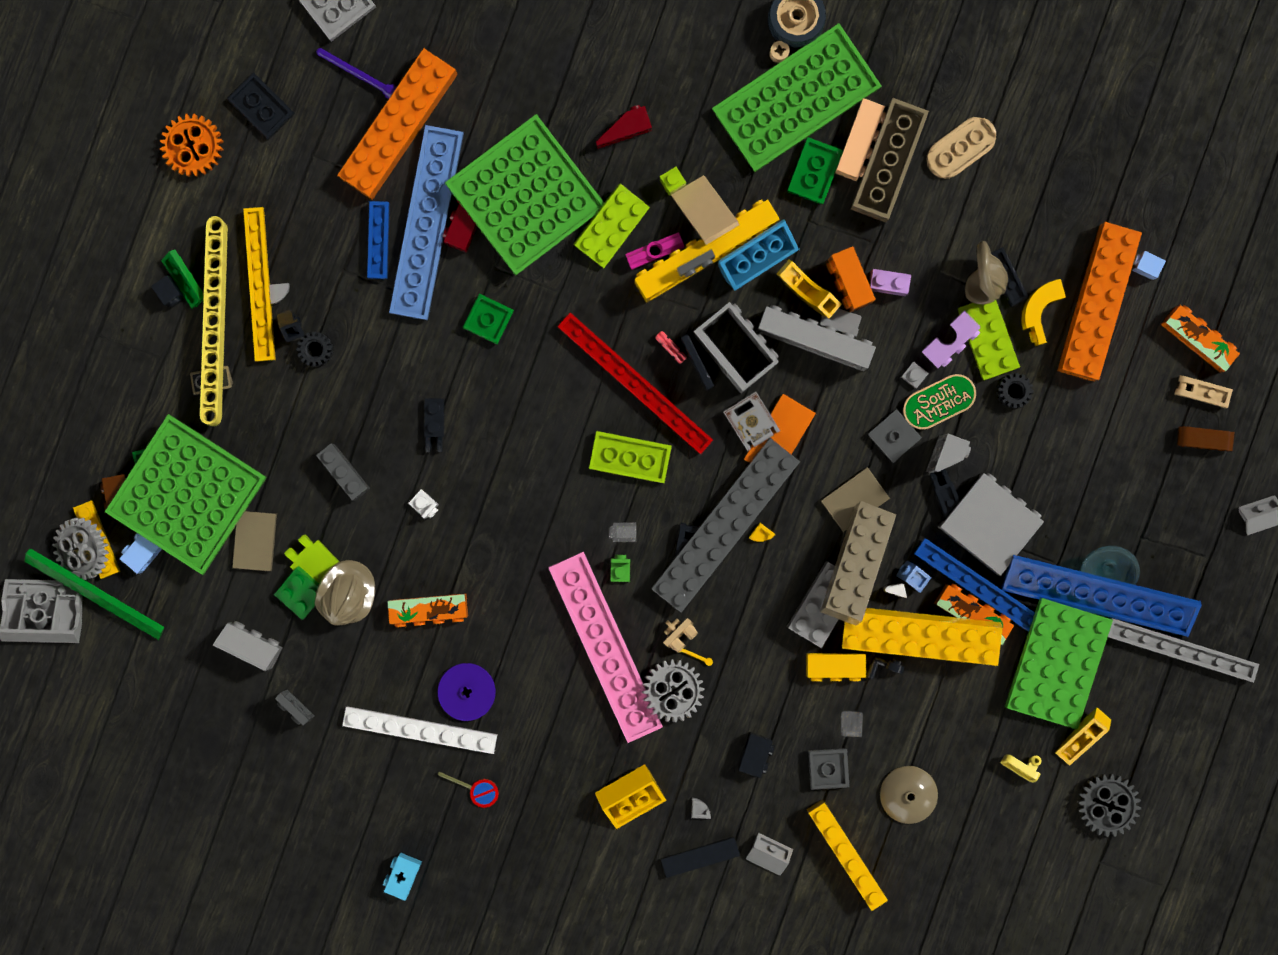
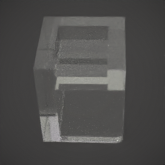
M842 711L840 734L842 736L862 737L863 713Z

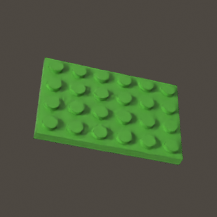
M1040 597L1005 707L1078 729L1113 620Z

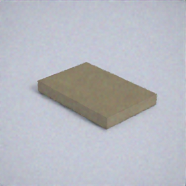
M867 467L822 499L821 502L842 532H844L848 528L855 505L860 501L879 507L890 498Z
M244 512L236 524L233 568L272 571L277 514Z

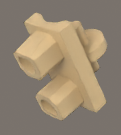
M687 618L676 628L681 623L678 619L673 623L667 620L665 623L669 627L664 633L668 636L672 631L674 632L663 643L668 648L671 647L679 653L686 646L679 638L685 634L692 640L698 634L693 626L694 623Z

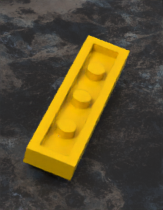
M93 501L73 508L78 519L85 518V521L91 520V525L97 524L96 530H102L100 536H106ZM107 536L103 543L108 544L105 547V550L109 552V554L105 555L108 561L104 562L106 567L101 569L100 579L120 572Z

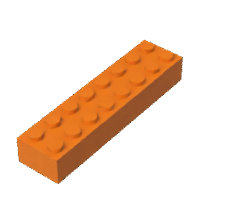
M423 48L338 173L340 179L373 200L458 75L456 69Z
M1104 222L1099 226L1057 371L1093 382L1100 379L1142 232Z

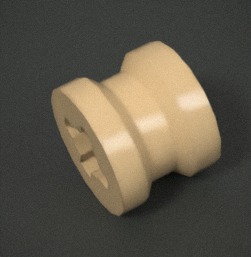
M777 41L771 46L770 58L773 62L780 63L788 58L790 51L788 44Z

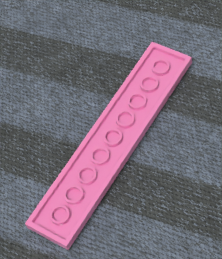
M584 552L549 567L627 743L662 728L663 726L660 719H658L657 713L651 714L653 707L646 708L649 701H643L647 694L642 693L646 688L642 685V679Z

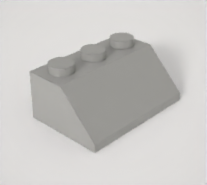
M951 434L940 435L926 472H939L963 461L964 458L969 456L971 447H969L970 441Z
M240 622L227 623L213 646L264 671L272 669L283 648L279 646V642L272 638L267 640L261 637L262 634L252 629L250 632L244 629L245 625Z

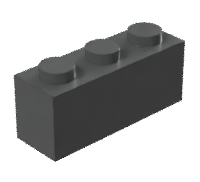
M331 443L316 455L352 501H356L370 489L335 444Z

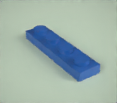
M369 201L368 279H387L389 202Z

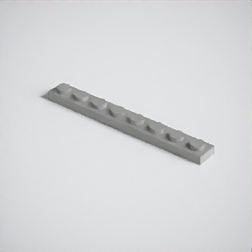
M1110 618L1113 622L1108 634L1109 638L1253 683L1255 681L1259 668L1257 663Z

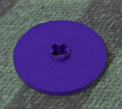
M462 663L450 668L442 676L438 686V698L442 708L448 715L461 721H471L482 717L489 711L495 700L496 689L491 675L481 666L472 663ZM464 687L472 690L469 694L470 697L462 695Z

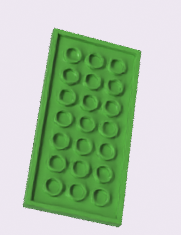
M838 23L820 35L816 40L807 44L713 107L712 110L755 173L861 102L863 98L865 99L879 90L882 86Z

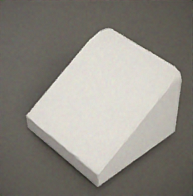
M902 583L883 588L885 592L907 598L905 587Z

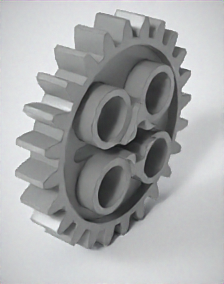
M74 518L59 525L61 529L56 530L58 536L53 537L57 541V543L53 544L57 551L53 553L59 556L56 561H61L60 566L65 567L66 570L83 580L96 577L97 574L102 573L101 569L106 567L104 562L108 561L105 555L109 554V552L105 550L108 544L103 543L106 536H100L102 530H96L97 524L91 525V520L85 521V518Z
M671 659L669 660V665L666 661H662V667L656 664V671L653 669L649 670L652 676H645L648 683L642 684L644 687H647V690L642 691L643 694H647L643 701H649L646 708L653 707L651 714L659 713L658 719H662L665 716L666 722H669L671 717L673 722H677V717L684 721V715L690 718V711L697 712L694 706L702 705L698 699L704 698V696L699 694L700 691L704 690V688L699 687L703 680L697 681L696 679L700 674H693L694 667L687 669L688 663H684L681 666V660H677L675 664L674 660ZM674 672H677L680 676L677 683L672 680ZM684 681H687L686 685L674 691L675 694H670L662 701H659L661 696L672 690L671 687H678ZM658 683H662L664 686L662 693H658L656 690ZM685 688L690 692L688 699H685L682 695ZM669 699L674 701V707L671 710L666 705Z

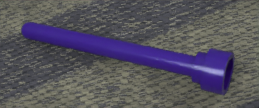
M322 48L316 50L318 56L379 89L387 99L391 97L397 88L393 84L385 85Z

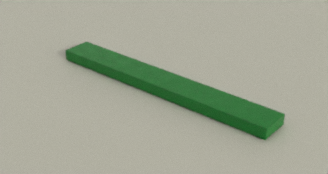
M32 549L27 551L25 555L26 563L159 640L162 636L164 626Z

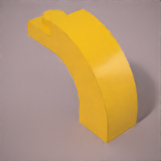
M788 260L778 271L777 275L794 294L828 319L842 305L829 291L824 290L807 277L793 261Z
M1061 279L1051 281L1036 289L1024 305L1021 320L1023 330L1031 329L1029 336L1031 342L1035 343V346L1047 343L1041 324L1043 309L1051 302L1066 298Z

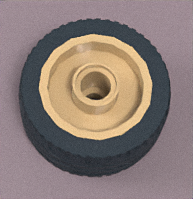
M773 0L768 12V26L775 40L788 44L790 48H803L816 40L822 33L826 22V10L822 0ZM797 16L800 20H796L793 17Z

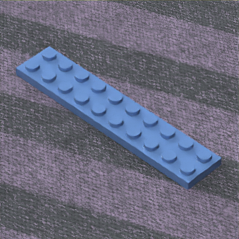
M425 125L389 311L391 314L428 320L444 239L443 233L446 228L452 193L445 185V182L456 175L463 132Z

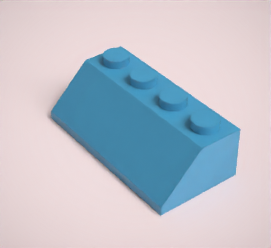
M783 219L719 260L718 267L726 282L735 291L798 251L799 248L786 221Z

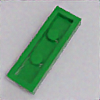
M175 249L169 251L161 261L190 307L195 308L204 300L203 291L194 280L193 275L189 272Z

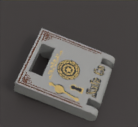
M757 392L724 411L747 451L751 450L747 442L751 441L753 446L756 447L774 436L770 429L771 427H774L777 433L780 432ZM751 401L754 407L737 416L735 410Z

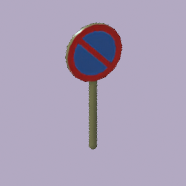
M438 772V776L471 789V800L478 807H490L498 799V787L491 780L481 779L471 786Z

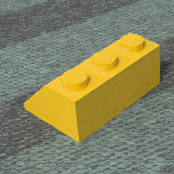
M645 764L595 793L602 810L616 829L666 801Z

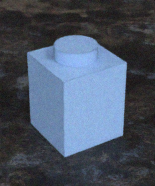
M1144 251L1140 255L1137 254L1135 256L1132 271L1154 280L1158 278L1166 261Z

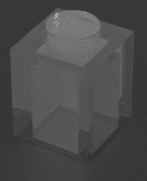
M613 523V527H609V538H613V542H636V523Z

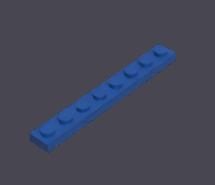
M926 538L922 540L914 555L1029 632L1035 612Z

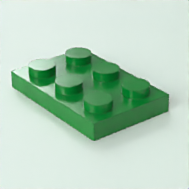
M807 137L787 192L823 205L843 150Z

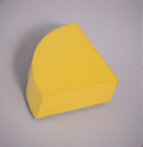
M759 523L749 536V539L763 542L771 539L775 533Z

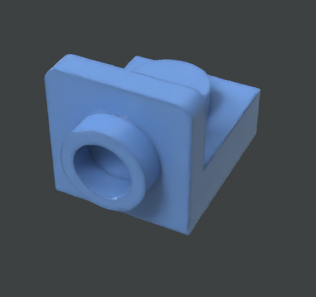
M906 561L900 567L896 575L920 593L932 578L909 561Z

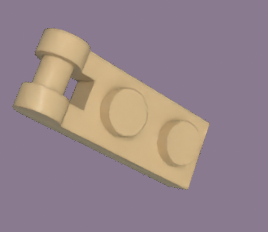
M1179 376L1178 382L1180 383L1175 390V395L1228 408L1233 389L1186 376ZM1187 384L1192 385L1191 392L1186 390Z

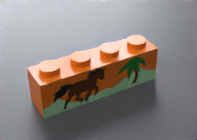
M1185 305L1176 306L1161 325L1218 372H1225L1240 354L1236 351L1237 347L1230 342H1225L1221 338L1222 335L1218 331L1208 328L1206 326L1207 323L1203 319L1192 315L1190 308Z
M953 583L951 586L945 584L934 604L956 618L1001 622L1003 628L1001 645H1003L1014 627L1010 623L1011 619L1003 614L998 616L993 613L995 609L987 604H984V606L977 603L979 599L973 595H964L961 593L962 589Z
M466 594L389 600V623L395 624V627H405L406 623L414 622V626L426 625L425 621L432 620L433 624L445 623L444 619H452V622H462L464 618L468 617Z

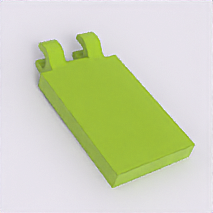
M306 534L302 535L298 541L306 548L299 554L293 548H289L284 554L294 562L290 566L293 571L296 567L300 566L320 583L324 574L340 561L319 540L313 543Z

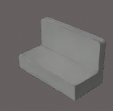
M838 308L829 319L822 315L819 326H831L836 329L837 333L843 334V332L854 335L855 338L857 337L862 317Z
M1275 495L1239 507V513L1246 522V533L1248 535L1278 525V499Z
M758 833L746 859L777 875H781L789 864L793 849Z

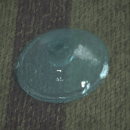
M1105 546L1092 551L1086 556L1081 565V572L1136 585L1140 576V567L1138 560L1130 551L1118 546Z

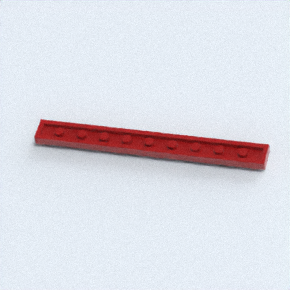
M569 313L559 324L558 328L699 454L713 441L711 437L572 313Z

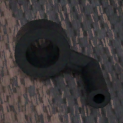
M875 656L866 677L874 679L879 665L900 674L903 673L905 667L901 666V661L894 658L888 661Z

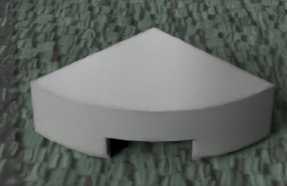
M289 283L269 285L271 304H277L285 298L289 292Z
M692 798L691 817L711 819L709 808L700 799Z

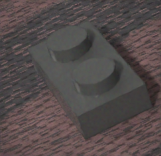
M712 249L678 267L677 272L679 276L685 275L687 278L696 273V268L700 266L705 268L713 263L712 260L715 259Z

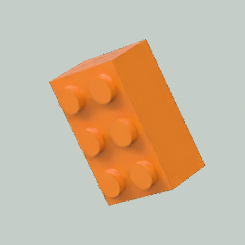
M852 246L831 255L828 259L827 268L830 274H834L836 278L834 284L837 291L842 292L844 308L853 312L872 304L876 299L854 247Z

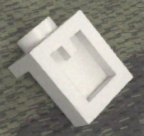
M422 489L408 503L424 519L427 517L431 519L438 511L436 507L439 505Z

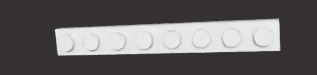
M348 706L346 707L343 726L490 754H494L498 735Z

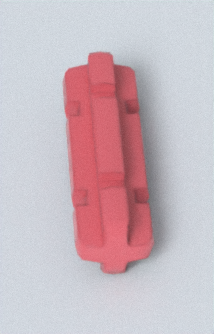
M663 331L656 335V340L663 344L662 346L672 357H675L678 363L681 364L686 360L687 356L679 351L678 346L670 338L668 339Z

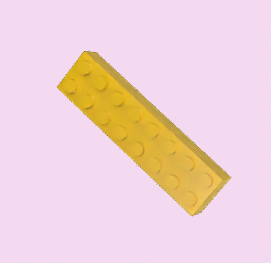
M761 199L754 203L748 212L743 210L736 214L735 218L738 220L739 226L706 245L702 239L699 241L694 239L686 244V249L682 251L678 249L672 252L666 261L661 259L654 263L651 270L647 271L644 269L637 273L635 285L645 302L648 303L688 279L689 277L686 278L685 275L680 277L677 272V268L711 249L715 255V259L712 260L714 263L777 224L780 219L769 200L763 202ZM700 266V267L696 268L695 271H696V273H698L699 271L703 270L704 268H703L702 266Z
M866 608L861 623L856 626L847 622L844 623L842 649L998 666L1003 628L1001 622Z

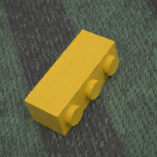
M806 653V676L811 678V681H823V678H830V681H842V678H849V681H861V678H866V654Z

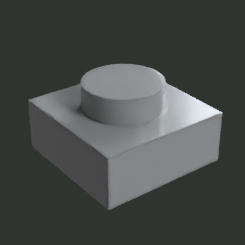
M912 362L901 378L916 389L929 373L915 362Z

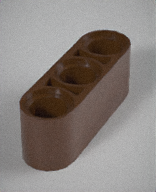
M1179 426L1177 446L1232 452L1235 432Z

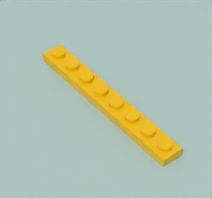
M245 208L244 223L255 361L275 360L264 208Z

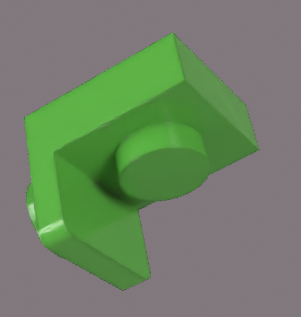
M615 555V558H611V582H630V559H626V555Z

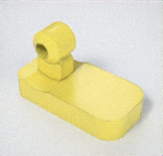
M1008 754L1004 755L1001 761L1002 765L1029 782H1036L1041 775L1039 772H1036L1041 764L1039 756L1030 757L1027 765Z

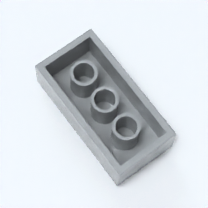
M827 561L787 625V628L822 648L839 620L820 612L835 567Z

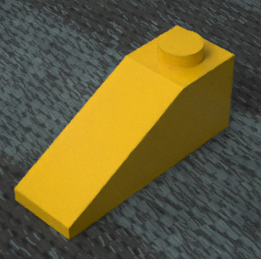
M1096 707L1082 720L1078 729H1075L1055 753L1068 765H1071L1109 731L1111 719Z

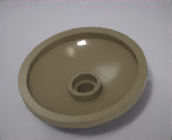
M898 767L891 771L882 782L880 788L881 804L886 813L898 822L905 824L918 823L926 819L933 812L937 804V786L933 778L919 767ZM910 793L914 794V798L912 800H908L907 798L908 794Z

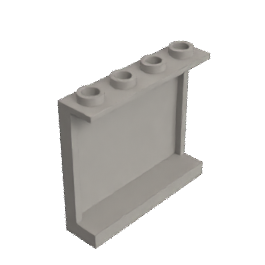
M981 473L979 479L945 521L940 523L938 528L996 575L1001 576L1010 565L1012 556L1018 555L1044 521L1040 519L1041 515L1034 509L1030 511L1025 507L1026 502L1021 498L1017 497L1015 499L1011 495L1012 491L1004 485L999 486L994 476L989 473Z

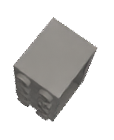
M729 302L693 332V336L737 390L743 393L778 364L779 361L777 359L779 356L772 348L769 350L766 347V340L760 333L757 335L753 331V324L748 319H743L740 308L736 304L732 305ZM726 312L732 316L770 362V365L756 373L755 377L748 383L742 379L704 332L706 328L711 324L714 325Z

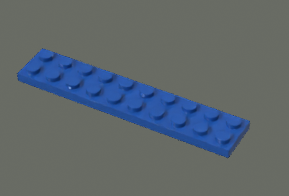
M1017 555L1012 556L1002 584V591L1038 600L1041 597L1086 612L1187 637L1202 606L1201 601Z

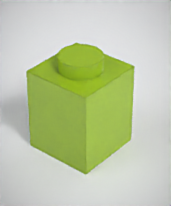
M677 166L660 176V182L669 196L686 186V181Z

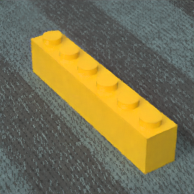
M823 799L806 809L871 911L888 901Z

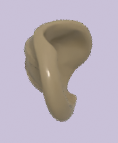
M981 241L977 245L978 269L967 279L965 294L972 303L990 304L1005 293L1008 275L1001 261L991 254L987 242Z
M345 560L333 565L324 574L317 588L315 606L319 613L333 625H346L365 618L372 608L375 597V581L371 571L365 565L353 560Z

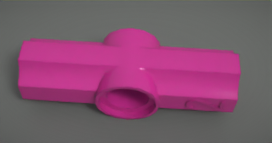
M678 232L659 241L651 242L625 255L631 270L652 261H658L662 257L678 249L682 250L685 247ZM658 247L661 252L659 255L653 256L650 253V249Z

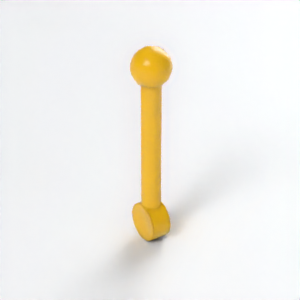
M686 649L680 651L705 662L708 666L713 664L711 658L706 659Z

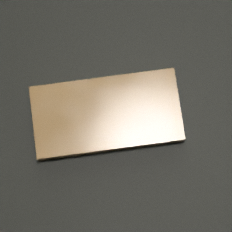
M704 175L671 194L673 200L706 245L739 226L738 220Z

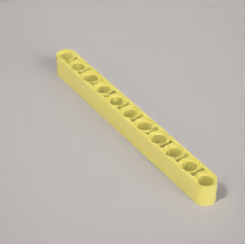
M217 216L207 220L205 243L200 419L209 426H217L221 422L228 228L226 223ZM216 223H221L220 229L214 231L213 226ZM220 242V247L214 250L212 248L213 244ZM218 260L220 262L219 266L213 269V262ZM218 279V286L211 287L212 282ZM214 298H218V304L212 307L211 301ZM217 317V324L211 326L210 320ZM217 336V342L210 345V338ZM212 355H216L215 363L210 364L209 358ZM215 374L216 380L213 383H209V376ZM215 393L214 401L208 402L209 394ZM210 412L215 414L212 421L207 420V415Z

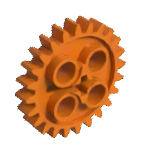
M185 114V120L178 116L179 122L177 123L171 120L173 126H166L168 133L162 132L166 139L160 140L165 145L160 150L166 152L162 157L169 159L166 164L168 166L173 165L172 170L174 171L179 169V174L181 175L186 171L188 177L191 176L192 172L198 177L199 171L205 175L206 168L212 171L211 164L218 165L215 158H222L218 151L224 150L219 146V144L223 143V140L217 139L221 136L219 131L215 132L217 126H211L212 122L209 119L205 122V117L202 115L198 119L196 114H193L192 119L188 114ZM200 129V135L193 137L194 130ZM185 130H187L190 140L195 143L193 148L199 157V161L196 160L194 151L189 148L191 144L184 133ZM179 136H183V142L176 145V139ZM208 146V152L202 155L200 153L201 148ZM190 154V160L183 162L184 155Z

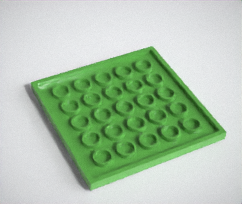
M537 114L445 182V185L515 276L593 218L604 204Z
M168 414L105 512L204 575L267 477Z

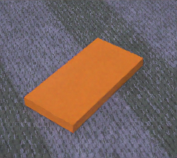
M782 394L770 414L780 432L777 433L774 427H771L770 429L774 436L770 438L792 454L816 413ZM766 441L756 447L752 445L744 460L750 463Z

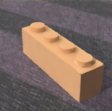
M863 98L837 166L836 174L857 181L859 176L863 177L866 166H863L865 159L869 160L873 150L870 148L872 141L876 142L879 130H876L879 123H883L886 113L883 112L885 106Z

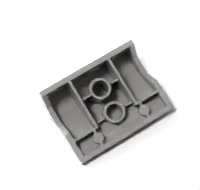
M5 579L1 599L3 613L0 625V640L9 642L79 643L82 627L83 596L57 580Z

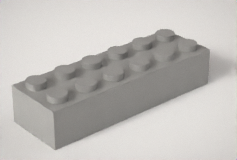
M774 305L765 308L756 332L863 372L869 368L876 349L875 346H872L873 342L866 339L856 340L854 335L843 332V334L837 333L836 329L831 326H818V322L812 319H807L806 321L799 319L800 315L789 312V314L783 313L781 308Z

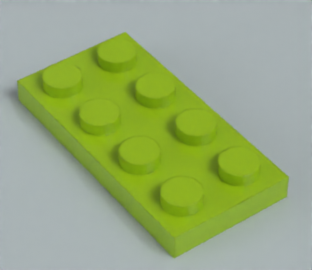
M619 183L573 245L599 266L605 268L650 207Z
M996 300L990 304L972 303L958 308L959 315L965 310L981 326L978 330L980 334L974 340L970 338L968 340L982 380L1020 368Z
M596 431L589 469L665 483L672 446Z

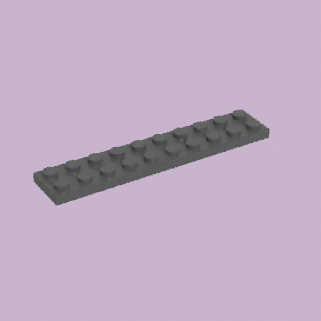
M769 438L651 589L682 613L800 461L773 439Z

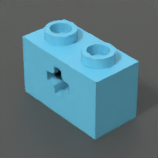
M400 853L398 858L394 856L390 866L393 868L391 875L387 874L383 886H386L384 892L405 901L422 861ZM400 872L404 873L402 880L398 879Z

